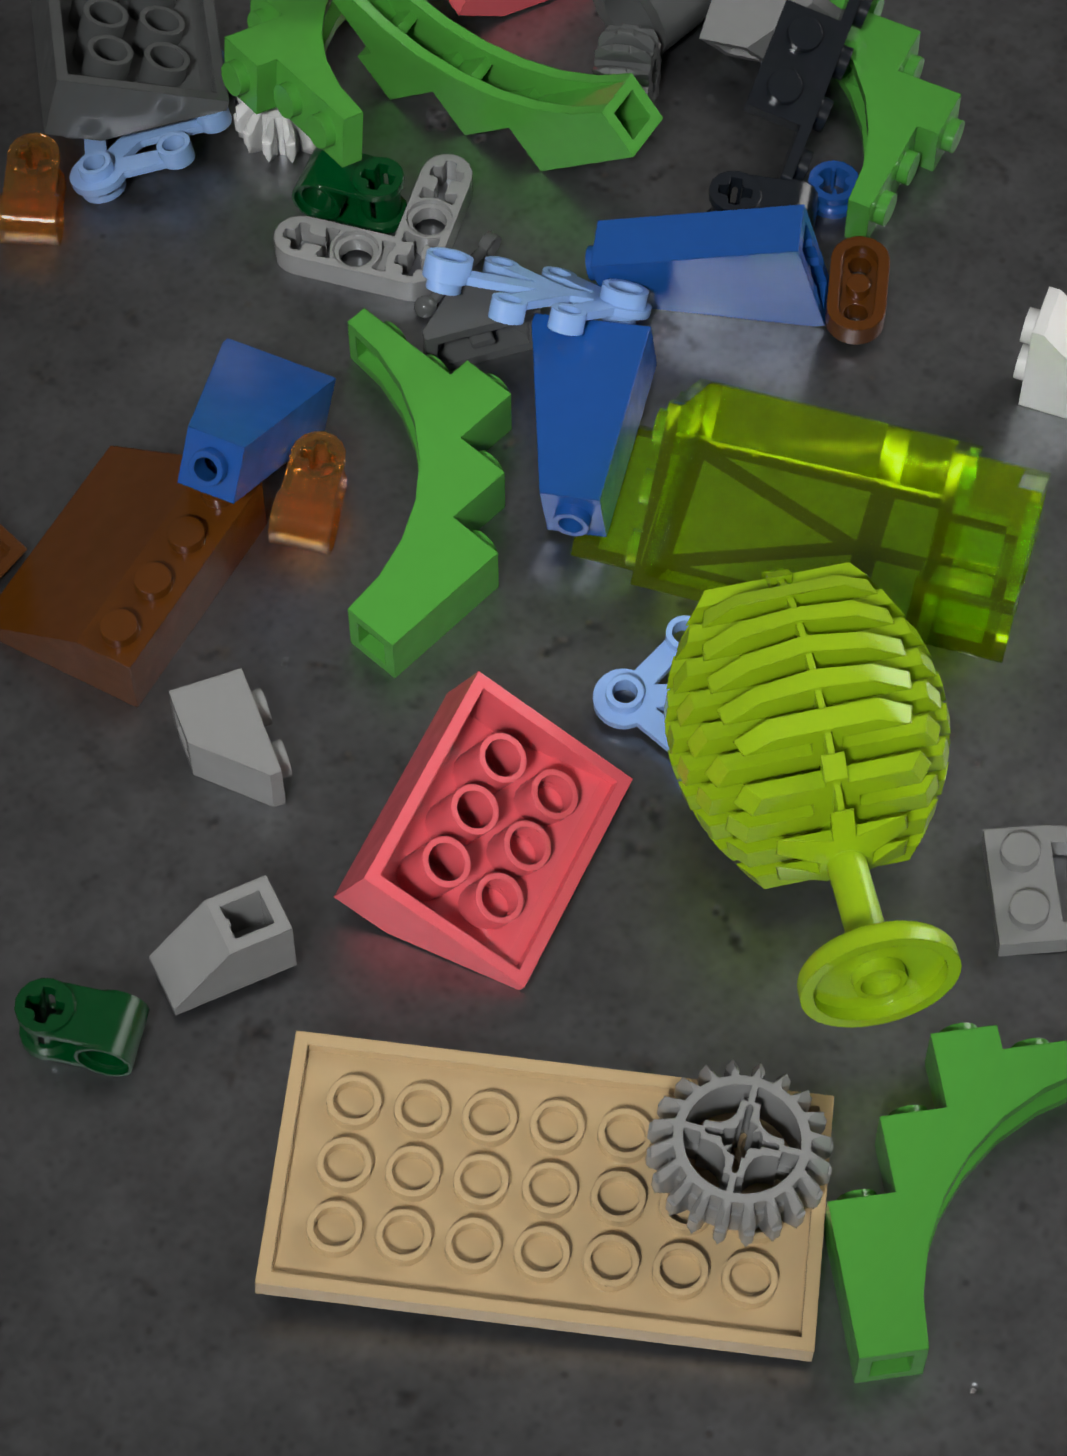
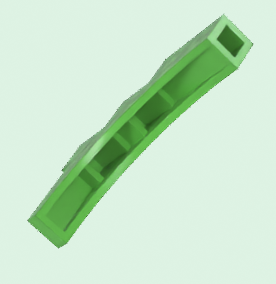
M250 0V13L247 17L248 28L224 37L225 63L221 67V75L229 93L237 96L256 114L277 107L284 118L290 119L311 139L317 148L323 149L342 168L361 161L363 111L341 88L327 62L325 54L336 29L345 20L343 14L332 0Z
M332 0L366 45L357 57L390 100L433 92L464 135L509 128L540 171L634 157L663 119L632 73L586 74L564 71L524 59L478 37L446 17L426 0Z
M829 0L840 9L843 8L845 0ZM885 0L872 1L861 29L851 26L845 45L854 48L841 81L837 80L850 101L859 126L864 161L861 172L848 199L844 234L846 238L855 236L870 238L877 224L883 227L886 226L897 202L896 191L900 184L908 186L913 180L918 166L934 171L945 151L949 153L955 151L965 126V121L958 118L961 94L920 79L924 66V57L918 56L921 31L881 17Z
M364 308L347 322L350 358L382 388L402 418L417 456L418 481L416 500L400 543L380 575L348 608L351 643L392 677L396 678L499 587L497 549L493 542L479 530L505 508V472L497 459L486 451L512 430L511 393L500 378L491 373H483L468 360L450 374L440 359L432 354H423L409 343L395 324L389 321L382 322Z
M973 1023L953 1024L943 1028L939 1033L930 1034L925 1067L935 1109L928 1110L927 1107L922 1105H907L893 1110L887 1116H880L874 1145L885 1194L877 1195L874 1190L858 1189L840 1195L837 1200L827 1201L824 1236L854 1383L923 1374L929 1352L924 1287L927 1257L937 1225L962 1182L998 1143L1036 1116L1067 1103V1040L1049 1043L1044 1038H1030L1015 1043L1011 1048L1003 1049L997 1025L977 1027Z

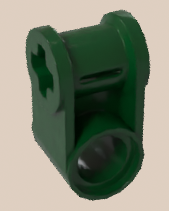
M316 147L292 191V200L302 213L310 217L382 234L394 233L398 229L407 206L406 200L400 194L405 182L403 169L396 161L388 157H376L362 153L361 161L342 168L323 149ZM384 174L388 175L389 184H385ZM372 207L376 209L377 218L373 217Z
M39 978L30 981L20 989L15 998L14 1007L15 1015L20 1025V1040L23 1048L31 1056L41 1060H51L83 1067L95 1073L114 1077L131 1074L150 1011L144 1001L132 994L118 990L94 989L61 982L53 978ZM50 994L55 997V1002H51ZM39 1037L44 1038L45 1044L39 1041Z

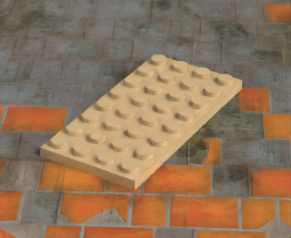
M296 1031L255 1278V1293L812 1362L815 1351L827 1184L820 1186L823 1194L819 1205L814 1209L804 1207L806 1212L804 1221L797 1229L782 1221L780 1236L772 1242L760 1228H755L753 1242L746 1247L739 1239L738 1230H728L724 1241L717 1244L713 1239L714 1226L705 1222L701 1229L690 1233V1230L687 1228L689 1210L669 1216L666 1210V1202L670 1193H654L651 1183L653 1174L657 1170L648 1168L645 1161L647 1148L654 1145L647 1139L649 1124L654 1119H660L657 1115L658 1104L664 1096L676 1098L674 1095L675 1087L682 1077ZM685 1078L698 1085V1079ZM788 1091L790 1095L799 1093L798 1091ZM810 1093L812 1101L807 1112H824L827 1123L824 1132L821 1134L831 1137L834 1096ZM736 1113L720 1114L706 1120L722 1122L730 1119ZM759 1119L762 1127L769 1134L784 1139L773 1126ZM745 1133L740 1135L737 1148H733V1173H737L741 1157L745 1158L747 1152L744 1150L747 1138ZM784 1139V1146H788L786 1140ZM688 1158L693 1168L702 1178L719 1188L716 1177L710 1171L695 1166V1159ZM775 1180L773 1185L756 1183L744 1189L742 1194L768 1190L782 1181Z

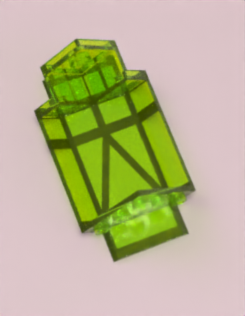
M700 378L687 390L681 391L677 398L671 399L667 409H659L653 428L639 425L607 537L593 535L575 536L571 556L633 571L631 585L698 602L704 590L758 580L761 572L784 568L789 569L791 573L850 562L867 574L876 585V589L882 588L906 615L903 617L918 631L927 648L931 645L1002 663L1014 615L1017 612L1028 572L1034 542H1036L1041 525L1040 518L1051 473L983 457L984 446Z

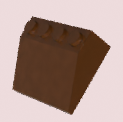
M110 445L0 594V642L138 708L267 525L262 482L232 504L177 483L182 460L181 454Z

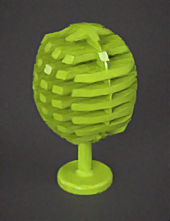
M850 562L791 573L789 569L784 568L761 572L758 580L704 590L694 612L685 625L688 628L681 637L676 656H673L666 688L670 690H667L664 705L665 734L669 746L668 754L676 779L682 780L678 781V784L690 810H693L697 820L709 834L708 836L715 845L732 861H741L742 863H737L736 865L763 889L808 880L830 881L845 933L819 947L805 961L798 974L797 993L803 1011L811 1019L825 1025L846 1028L868 1027L889 1023L927 1008L950 991L957 982L962 968L955 942L940 928L918 921L895 920L884 922L871 877V869L910 860L929 826L928 824L935 814L938 802L936 798L942 794L949 765L951 728L947 703H943V701H946V696L939 672L935 671L932 656L918 631L903 617L906 615L882 588L876 589V585L868 575Z

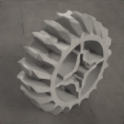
M732 1060L726 1065L724 1077L719 1078L707 1065L699 1071L698 1085L682 1077L675 1087L674 1095L676 1098L664 1096L661 1099L657 1110V1115L660 1119H654L650 1122L647 1139L654 1145L647 1148L645 1161L648 1168L657 1170L653 1174L651 1183L654 1193H670L666 1202V1210L669 1216L686 1210L690 1211L687 1221V1228L690 1230V1233L701 1229L705 1222L713 1225V1239L717 1244L724 1241L728 1230H738L739 1239L746 1247L753 1242L755 1228H760L772 1242L780 1236L782 1221L797 1229L804 1221L806 1214L804 1207L814 1209L821 1202L823 1191L820 1186L829 1182L832 1172V1166L826 1161L832 1154V1137L821 1134L824 1132L827 1123L824 1112H807L812 1101L809 1090L793 1095L788 1094L791 1083L788 1073L778 1077L774 1083L764 1080L765 1068L761 1062L754 1066L751 1076L740 1075V1068ZM736 1113L730 1119L722 1122L706 1120L720 1114ZM759 1119L773 1126L783 1136L788 1146H784V1139L769 1134L762 1127ZM745 1133L747 1138L744 1150L747 1152L745 1158L741 1157L737 1173H733V1148H737L740 1135ZM688 1158L695 1159V1166L710 1171L716 1177L719 1188L702 1178L693 1168ZM775 1180L782 1181L768 1190L742 1194L744 1189L756 1183L773 1185Z

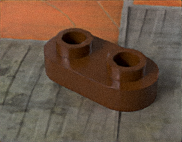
M864 236L844 239L836 245L831 255L825 323L828 331L834 338L847 344L860 345L871 342L881 334L884 328L890 255L887 249L875 239Z

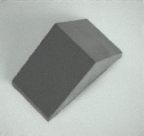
M467 285L462 286L460 295L445 296L423 329V354L436 356L450 371L458 369L467 360L472 364H477L533 350L532 320L534 313L541 314L540 308L526 310L522 325L502 324L488 317L492 294L500 291Z

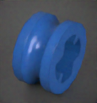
M831 160L824 161L811 170L808 184L813 186L818 193V216L827 219H840L847 216L848 199L859 176L852 166L845 162ZM830 186L832 194L823 191V187ZM834 186L842 188L843 193L837 194Z

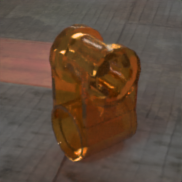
M37 132L24 134L16 138L9 147L3 192L0 194L1 244L61 246L64 202L67 188L66 179L60 169L59 146L53 138L46 134Z
M313 431L304 434L296 440L291 449L281 489L278 490L273 502L268 529L269 543L328 555L332 553L337 539L341 510L347 493L348 483L344 472L346 450L342 441L335 435L324 431Z

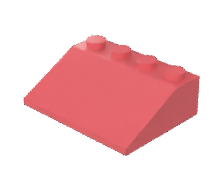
M478 671L449 691L445 696L334 898L387 934L512 988L521 990L525 988L633 778Z

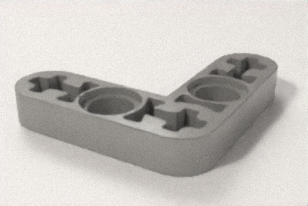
M442 154L429 159L421 169L395 236L310 216L298 215L287 218L278 225L274 233L275 256L278 265L284 271L294 275L404 301H416L421 296H429L432 291L426 288L427 279L422 275L426 251L431 247L453 249L473 196V171L471 166L464 158L454 154ZM447 179L455 180L451 181L447 187L445 201L438 199V186H443ZM426 219H436L445 225L441 232L434 235H424L414 229L417 223ZM301 241H308V242H310V243H304L300 250H295V249H292V248H291V247H298V246L300 245ZM328 246H330V250H329L330 257H329V258L323 257V255H327V254H328ZM353 250H362L372 256L368 263L358 267L346 265L340 260L344 254ZM414 253L421 255V269L416 270L413 276L403 275V273L410 272L415 261Z

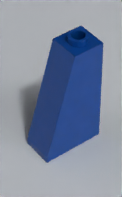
M805 204L599 220L597 222L594 245H589L586 249L585 265L588 278L591 281H596L600 287H602V282L606 279H621L640 284L649 290L647 302L652 306V309L812 327L825 326L829 273Z
M534 313L532 341L539 491L547 530L560 531L569 536L593 535L607 537L657 366L652 330L650 326L587 320L585 321L582 335L568 336L554 332L547 327L549 315Z
M227 338L221 345L188 425L177 483L234 504L325 432L336 378Z

